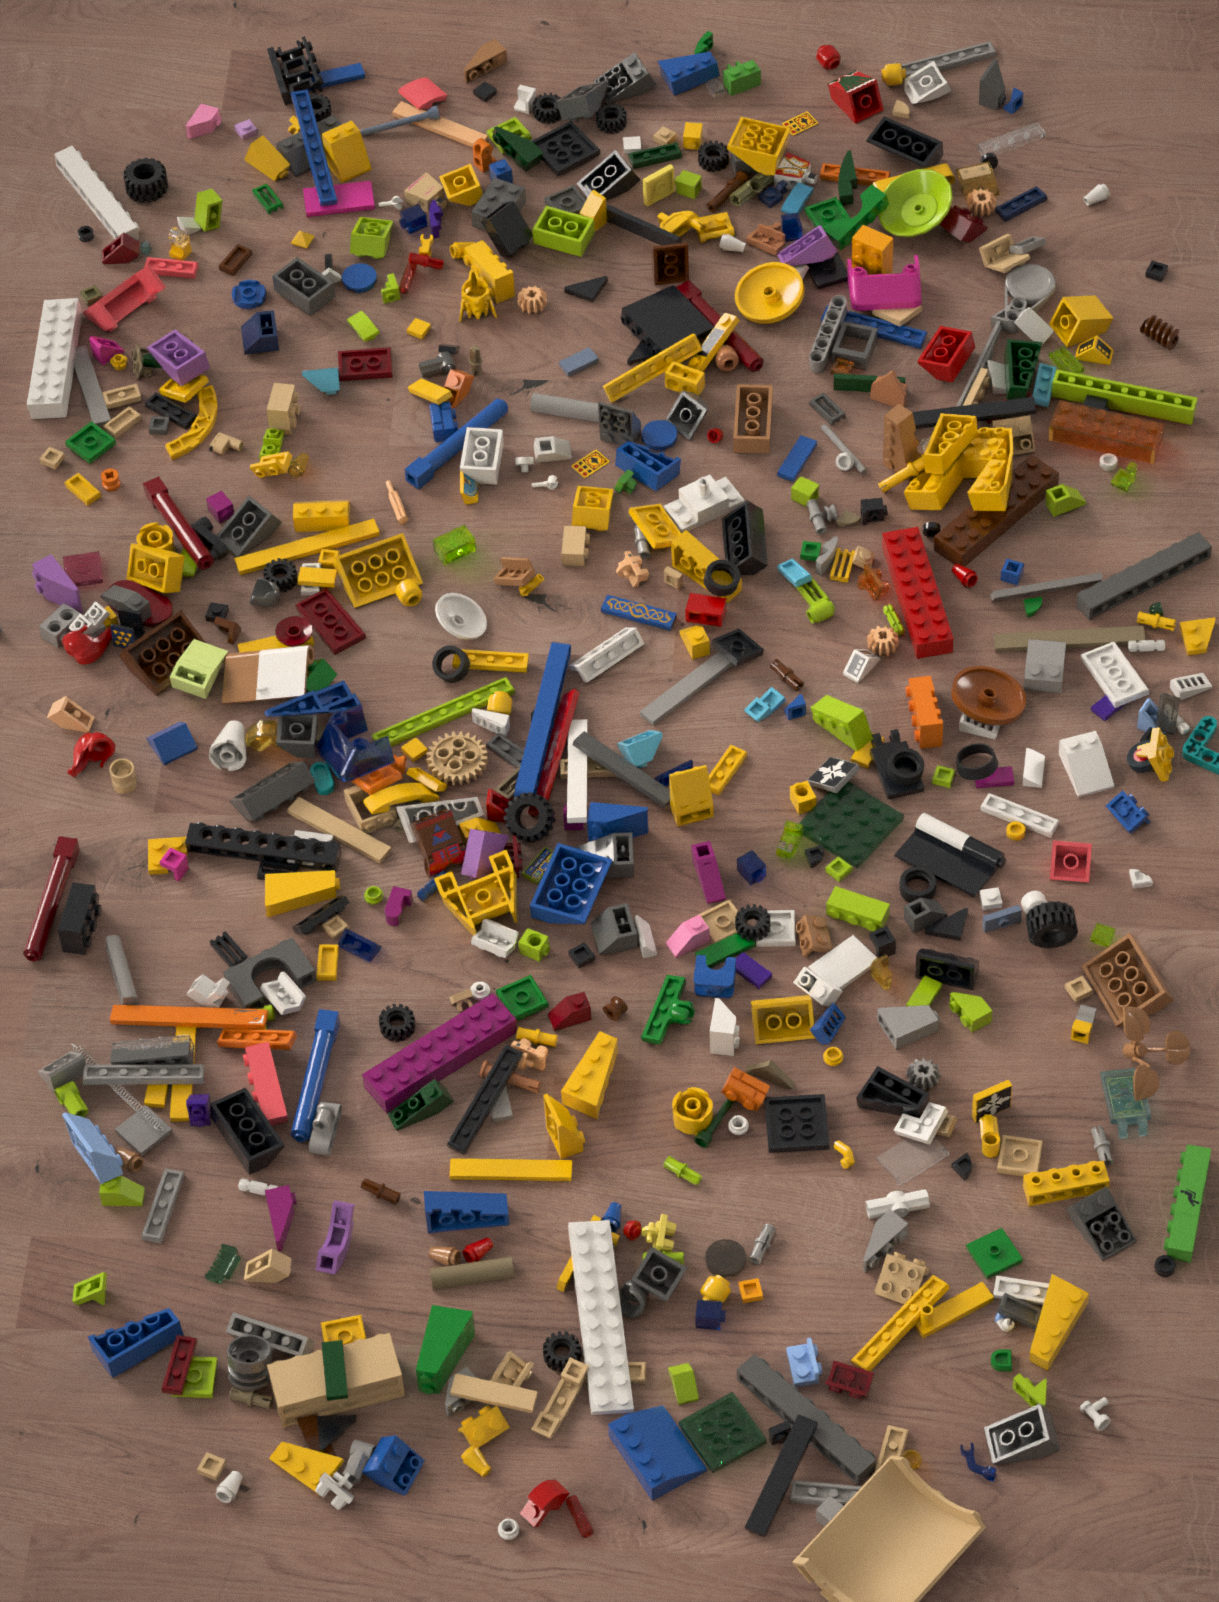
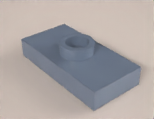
M1020 905L983 916L982 928L984 932L1006 928L1009 925L1021 922L1022 909Z

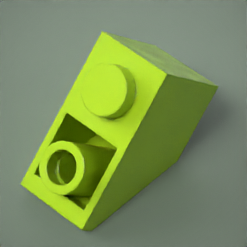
M1061 484L1046 490L1045 505L1053 517L1086 505V501L1080 492L1072 487Z
M957 992L950 993L949 1007L951 1011L957 1013L963 1026L968 1027L971 1032L992 1022L993 1011L982 997Z

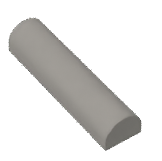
M533 393L530 410L533 412L599 422L598 403Z
M117 935L106 936L105 949L121 1004L137 1005L139 1000L121 939Z

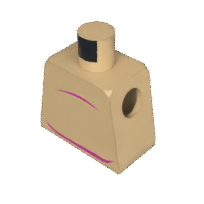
M427 172L404 190L405 203L423 211L429 212L433 200L442 209L447 205V200L444 199L443 186Z

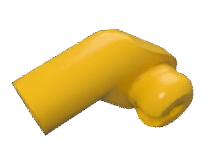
M537 574L528 581L527 585L519 587L520 594L522 596L529 595L530 592L544 581V577L541 574Z
M836 1141L834 1149L844 1157L840 1161L842 1163L841 1166L845 1169H848L850 1166L852 1167L855 1162L852 1149L843 1142Z

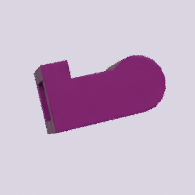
M393 886L385 907L386 922L389 925L397 926L403 921L402 913L405 905L411 906L413 901L412 890Z

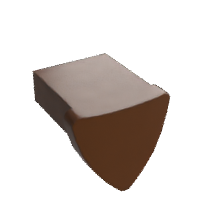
M216 616L215 626L219 630L229 633L228 643L233 645L241 632V627L236 622Z

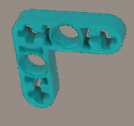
M1205 716L1200 720L1183 745L1182 757L1219 775V753L1206 748L1217 730V720L1212 716ZM1202 736L1205 740L1197 741L1195 737ZM1211 757L1213 761L1206 762L1203 758Z

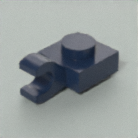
M781 180L776 188L770 186L758 195L759 200L771 209L783 200V194L788 192V189L785 187L788 183Z

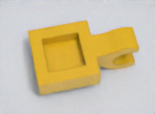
M421 234L420 242L422 246L419 247V254H427L431 257V246L434 243L433 235H430L429 239H424V234Z

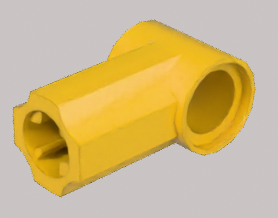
M992 1114L984 1115L979 1119L982 1153L986 1157L993 1158L1000 1153L997 1117H994Z

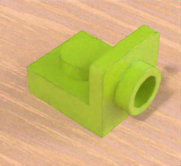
M394 273L388 274V282H385L386 288L381 290L383 303L400 300L399 287Z

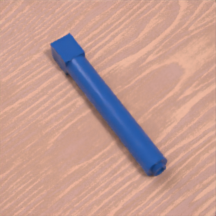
M495 399L423 459L418 457L404 469L406 481L418 490L434 478L433 473L463 449L467 427L488 429L508 413L507 403L502 399Z
M323 1009L318 1011L314 1028L315 1036L291 1129V1136L298 1142L307 1141L311 1137L313 1121L315 1120L333 1042H336L340 1025L339 1011Z

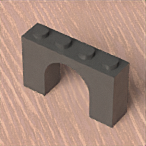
M293 937L283 940L278 945L265 949L260 954L247 958L244 962L231 966L223 972L224 978L230 982L228 988L242 1009L264 1008L263 996L254 984V980L258 974L267 969H281L287 972L299 989L317 981L315 969Z

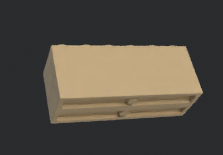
M390 1333L378 1334L368 1339H358L353 1343L343 1345L348 1390L347 1399L327 1401L322 1350H316L307 1355H297L291 1359L278 1360L268 1364L271 1388L282 1428L298 1425L296 1418L316 1413L318 1416H332L404 1397L402 1374Z

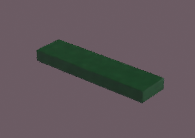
M834 373L833 390L871 392L872 383L876 381L878 376ZM897 377L901 383L905 384L906 377Z

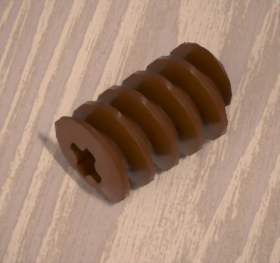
M1156 315L1146 319L1140 327V332L1152 340H1156L1163 347H1167L1168 350H1172L1178 342L1179 329L1174 330L1172 325L1168 327L1167 322L1162 324L1163 320L1161 318L1157 319Z

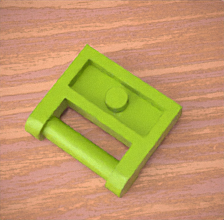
M516 117L497 125V127L517 135L521 134V137L532 140L530 132ZM495 127L487 130L488 137L502 154L505 153L504 149L497 145L492 138Z

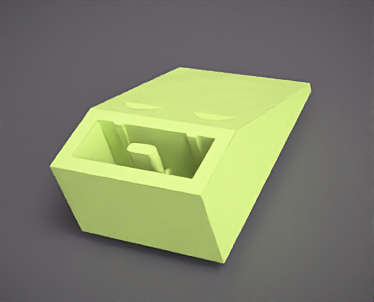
M194 639L173 669L170 676L172 687L207 699L228 651Z

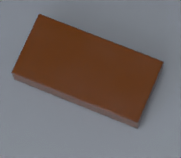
M237 244L220 263L219 270L234 276L252 256V250Z

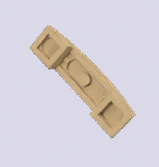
M570 1357L561 1373V1380L545 1410L540 1412L531 1429L532 1431L549 1439L553 1437L569 1413L585 1380L589 1365Z

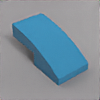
M798 182L784 202L781 212L797 217L804 209L805 202L813 194V188Z

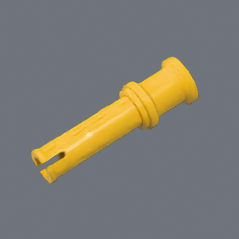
M924 453L914 462H908L907 467L879 482V487H883L881 491L885 493L909 477H917L921 471L925 470Z

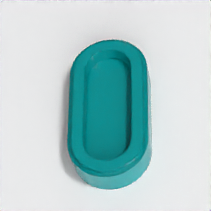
M324 762L314 763L310 767V773L315 780L314 786L317 793L320 795L331 794L335 786L328 765Z

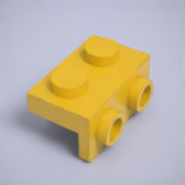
M288 451L262 456L260 463L251 464L250 469L259 478L287 473L293 455Z
M487 1405L478 1411L480 1415L472 1418L470 1416L461 1422L462 1426L458 1428V1431L463 1432L470 1446L479 1448L510 1428L498 1406L490 1407Z

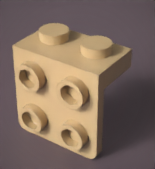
M1006 234L979 248L984 267L1002 273H1007L1012 270L1011 268L1025 264L1030 259L1029 254L1010 253L1009 247L1014 245L1010 234Z
M894 1252V1255L887 1254L875 1293L905 1304L920 1289L924 1275L928 1276L930 1268L925 1266L926 1262L915 1258L913 1262L906 1260V1255Z

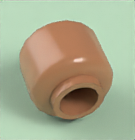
M723 345L715 354L714 361L721 371L729 372L737 367L739 358L731 346Z

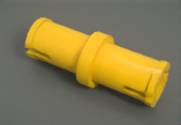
M1139 611L1137 616V623L1150 625L1155 629L1159 627L1174 631L1176 626L1174 624L1176 619L1161 617L1160 614L1152 615Z
M518 1027L516 1039L525 1038L533 1042L534 1045L543 1044L556 1047L558 1035L544 1033L540 1029L535 1031Z

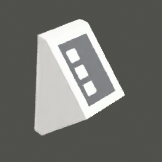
M854 649L843 675L858 684L880 661V657L866 649Z

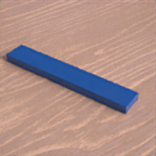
M827 305L825 308V311L821 317V322H823L824 316L829 305ZM848 310L844 320L845 322L878 328V338L919 349L922 348L927 337L926 331L904 325L897 326L885 320Z

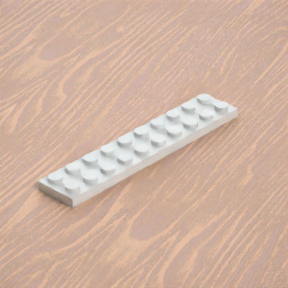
M610 1220L569 1222L568 1231L585 1364L589 1365L586 1377L591 1415L633 1413L634 1406Z

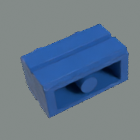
M443 402L440 405L435 403L429 405L435 442H443L458 430L457 421H453V419H456L455 408H451L450 402Z

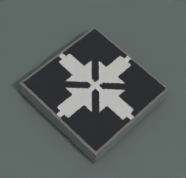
M830 756L807 781L810 786L837 793L860 768L856 763Z

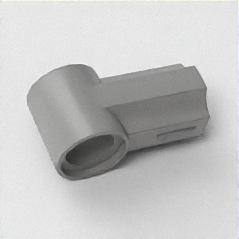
M356 1439L353 1441L349 1453L350 1458L342 1474L343 1476L347 1472L350 1474L347 1479L350 1483H360L364 1474L362 1471L375 1450V1445Z

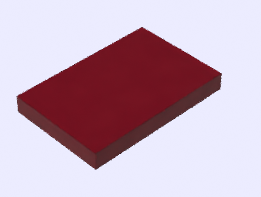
M391 347L338 351L339 381L393 378Z

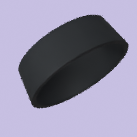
M975 743L962 748L956 757L957 772L962 778L967 780L987 778L998 768V760L994 750L986 744ZM985 753L992 756L988 763L980 767L969 768L960 764L964 758L972 754Z

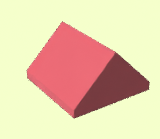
M1053 840L1050 879L1089 882L1092 843Z

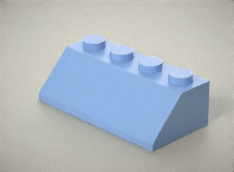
M66 1112L63 1113L62 1116L73 1146L100 1184L122 1175V1159L119 1154H116L113 1146L109 1145L106 1136L102 1135L98 1125L94 1126L90 1119Z

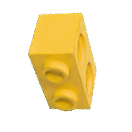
M672 361L665 372V388L679 393L682 390L693 392L699 396L705 388V373Z

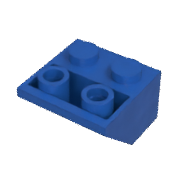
M398 1436L381 1437L362 1472L375 1484L401 1495H406L425 1460Z

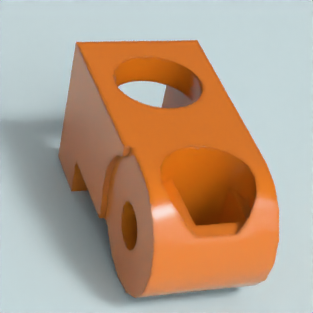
M480 138L473 145V161L479 170L485 172L489 170V164L495 163L496 159L491 154L493 146L485 139Z

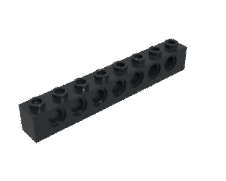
M202 822L190 823L185 840L188 852L258 862L266 860L288 863L287 859L295 860V863L290 864H298L301 868L322 871L335 870L336 873L342 854L340 843L332 840L325 842L315 838L304 839L295 835L282 836L278 833H262L259 830L246 831L238 827L232 829L225 828L222 825L210 826ZM211 836L209 840H204L206 837ZM243 842H249L246 845H241ZM263 844H267L264 848L260 847ZM300 849H305L302 853L297 852ZM318 852H324L322 855H316ZM302 862H311L314 864L313 866L302 864Z

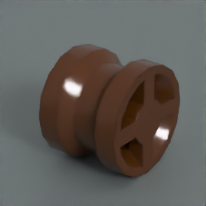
M613 996L610 1003L603 1007L605 1015L613 1021H617L620 1015L628 1010L626 1003L617 996Z

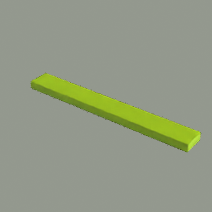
M504 677L371 735L372 740L381 752L472 712L473 708L480 709L487 706L489 696L496 691H503L511 696L515 694V689L507 677Z

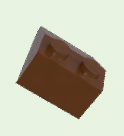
M688 242L653 246L652 273L654 285L681 283L689 280Z

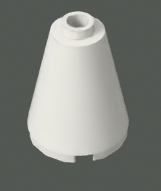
M229 721L209 749L210 761L221 770L222 767L228 769V771L239 770L244 766L247 759L245 728L239 721Z

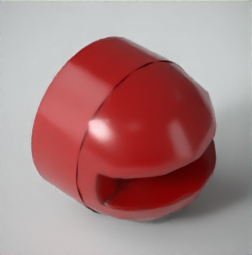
M719 428L709 430L707 433L708 440L712 443L721 441L723 438L722 430Z

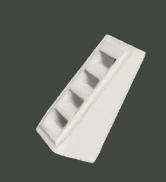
M1204 673L1179 677L1170 681V689L1178 701L1212 689V685Z
M472 709L473 723L507 737L510 728L509 715Z
M962 713L959 722V731L996 739L1000 725H988L975 721Z

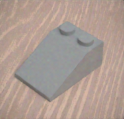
M1028 640L1024 690L1062 693L1066 642Z

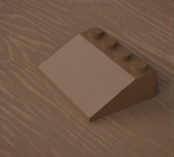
M1128 933L1081 966L1117 1027L1123 1026L1124 1014L1122 1007H1137L1145 1011L1147 1015H1151L1174 1001L1140 942L1131 933Z

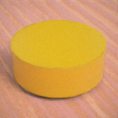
M1014 821L1007 825L1006 835L1010 840L1019 841L1025 837L1026 827L1023 823Z

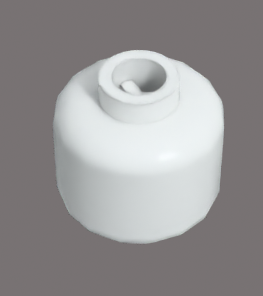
M1031 891L1023 896L1021 906L1024 913L1028 914V911L1036 905L1047 903L1048 901L1041 892Z

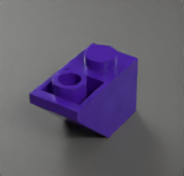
M210 1094L189 1095L186 1100L191 1126L203 1127L211 1125Z

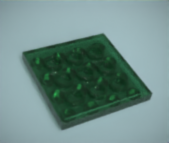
M848 781L837 793L829 791L796 826V832L819 846L823 845L824 849L837 857L839 856L845 862L858 869L904 820V814Z

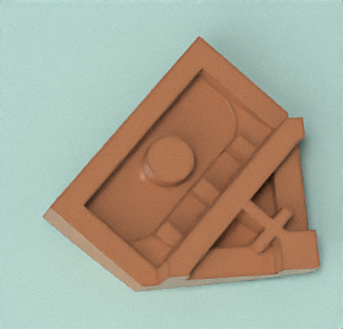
M774 223L772 226L758 224V229L746 237L747 244L775 256L785 246V233H782L780 223Z
M892 370L887 375L878 376L876 381L872 383L870 399L893 407L898 403L905 407V390L908 386L901 383L896 377L897 373Z

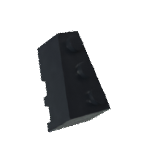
M877 1066L857 1095L856 1100L858 1108L898 1116L906 1114L920 1119L927 1104L930 1102L929 1093Z

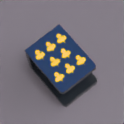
M119 608L120 625L111 624L110 629L114 646L125 649L144 636L145 630L141 612Z

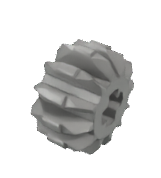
M923 1057L922 1061L915 1059L914 1064H909L906 1077L910 1084L921 1088L923 1091L926 1088L931 1091L933 1086L939 1084L941 1073L938 1064H933L932 1059L927 1062Z

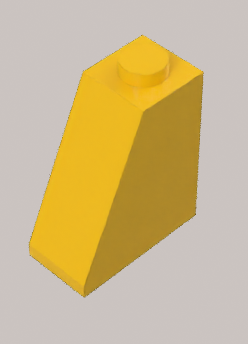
M264 135L250 144L244 158L247 163L273 181L279 178L283 179L289 173L290 164Z

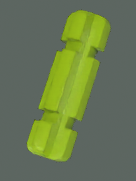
M885 605L883 612L885 616H888L887 619L891 627L894 629V632H897L898 636L903 635L905 628L901 624L896 611H894L893 605Z

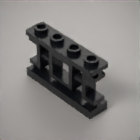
M305 36L302 37V42L296 41L298 46L284 52H282L281 47H278L277 51L273 47L267 49L285 105L291 104V92L302 91L311 88L313 93L316 92V89L323 92L321 85H324L322 76H318L321 72L318 64H314L317 62L314 52L311 53L313 47L310 41L307 42ZM303 49H306L308 56L307 60L305 59ZM278 58H281L283 68L280 67ZM304 65V70L289 74L288 70ZM311 71H313L316 82H313L311 79ZM285 80H288L290 91L287 90Z

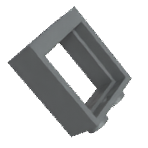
M843 321L832 350V364L866 371L878 340V328ZM845 336L868 340L864 353L841 348Z

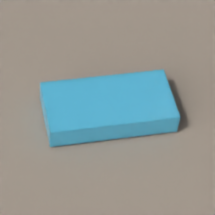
M793 558L777 566L778 572L796 588L812 581L811 574Z

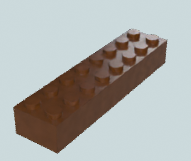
M1031 454L1012 470V481L1006 511H974L971 505L934 536V551L952 564H960L965 567L1046 498V490L1058 486L1059 472Z

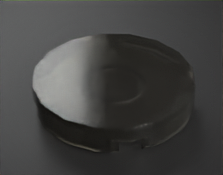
M730 1239L715 1241L708 1247L705 1254L707 1269L713 1275H719L723 1278L737 1276L746 1265L744 1248L738 1242Z

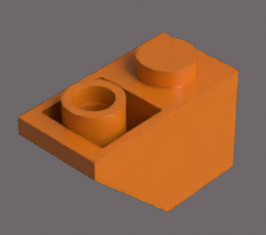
M450 369L444 388L450 390L452 396L444 402H450L451 408H456L469 393L474 376L461 370Z

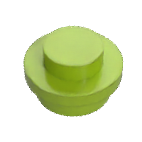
M377 886L368 887L364 893L365 901L372 905L380 903L384 897L383 891Z

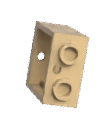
M357 785L344 790L345 802L359 830L364 833L374 832L397 821L394 805H390L387 812L362 820L355 804L363 802L370 794Z

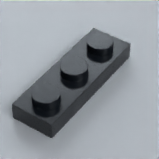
M337 896L294 925L293 929L297 934L307 935L314 930L316 925L327 922L332 914L342 912L345 909L344 906L350 902L346 896Z

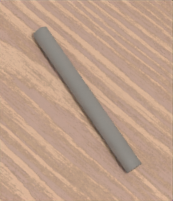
M823 424L821 426L822 431L842 453L847 452L851 454L854 459L853 465L861 474H865L867 472L865 466L829 426Z

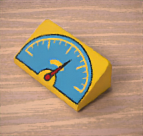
M460 471V494L464 504L477 503L478 482Z

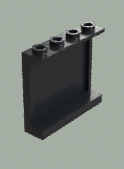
M674 285L623 307L620 317L622 324L631 331L633 336L641 341L642 345L653 356L691 334H695L697 339L703 337L706 340L714 329V326Z

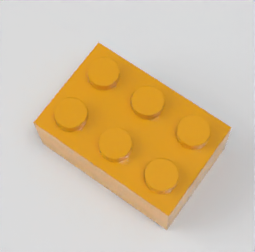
M862 225L852 237V268L862 267L867 271V275L893 273V237Z

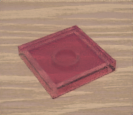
M99 551L63 556L64 571L76 587L103 583Z

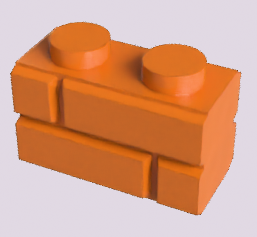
M734 1067L721 1093L725 1094V1097L731 1101L736 1100L740 1102L744 1108L757 1111L763 1103L770 1085Z

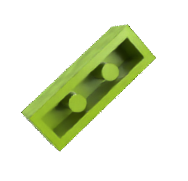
M835 886L826 903V915L833 919H840L852 925L867 928L870 931H876L885 926L890 915V904Z

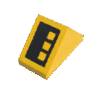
M1096 335L1078 344L1075 360L1110 365L1114 350Z

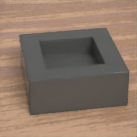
M151 416L149 434L167 435L170 423L169 417Z

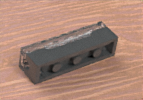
M190 1035L114 1042L111 1047L110 1063L111 1065L193 1064L194 1044Z

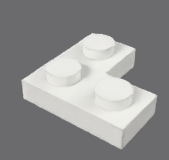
M929 1102L920 1119L902 1114L894 1132L897 1135L930 1145L948 1110L944 1106Z

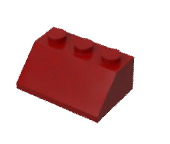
M940 326L917 360V363L936 380L953 383L975 349L972 331Z

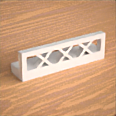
M626 627L569 665L571 671H578L583 682L587 683L644 645V642L637 628Z

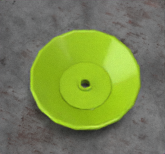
M917 169L902 174L893 180L883 192L887 195L889 205L885 211L878 215L879 221L886 231L898 237H915L929 232L939 225L949 212L953 200L950 183L944 175L934 170Z

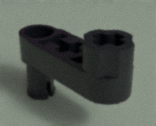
M201 517L191 524L203 544L210 550L209 552L213 556L214 561L220 560L229 553L227 546L211 532L213 525L207 517Z

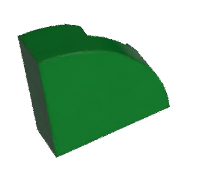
M1042 597L1024 599L1023 604L1027 617L1034 616L1042 607Z

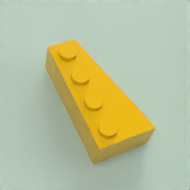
M483 240L464 247L463 260L465 264L469 265L471 270H476L479 278L488 284L490 297L493 298L496 304L515 297L513 271L506 269L507 265L504 262L501 263L497 255H493V251Z
M940 414L924 453L925 473L938 475L946 472L978 434L976 416Z
M685 530L671 542L672 567L707 589L704 585L707 567L713 561L720 559ZM715 571L711 575L713 581L720 585H729L733 581L731 575L725 571ZM740 578L736 591L731 595L718 597L726 598V603L730 602L742 591V578Z
M599 1031L561 1090L563 1105L598 1119L605 1090L608 1087L609 1077L618 1054L617 1038Z
M1053 1274L1051 1275L1029 1357L1030 1362L1047 1371L1089 1301L1088 1292Z

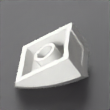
M934 61L904 80V92L912 104L930 101L952 91Z

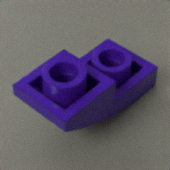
M435 200L431 202L429 209L430 229L433 239L440 237L439 230H441V216H443L442 208L437 205Z

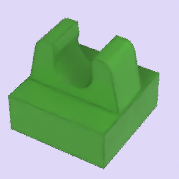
M628 469L618 479L614 490L618 493L624 490L631 494L637 485V482L632 478L634 473Z

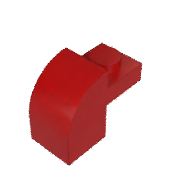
M556 1479L546 1480L530 1492L527 1496L529 1501L520 1514L533 1527H539L549 1511L559 1510L570 1493Z

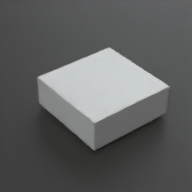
M640 136L623 137L624 154L641 151Z

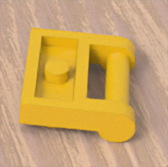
M727 212L699 217L701 221L708 225L706 232L704 231L702 234L696 230L700 243L722 237L723 234L735 236L734 228Z

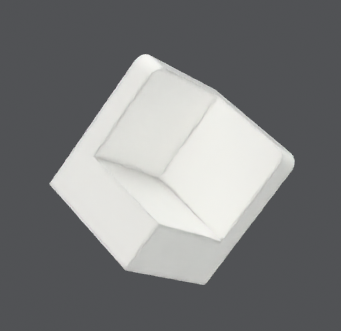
M524 85L518 87V100L514 106V111L526 114L531 112L533 101L536 98V88Z

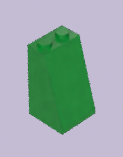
M432 1305L416 1367L418 1391H422L425 1394H439L475 1336L473 1311Z

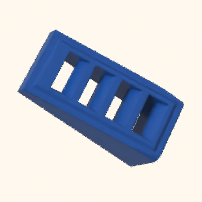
M831 1003L810 1029V1032L821 1045L829 1044L846 1017L835 1003Z

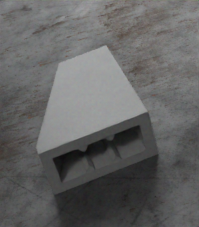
M929 1005L877 1009V1021L896 1050L938 1031L940 1018L937 1012H933Z

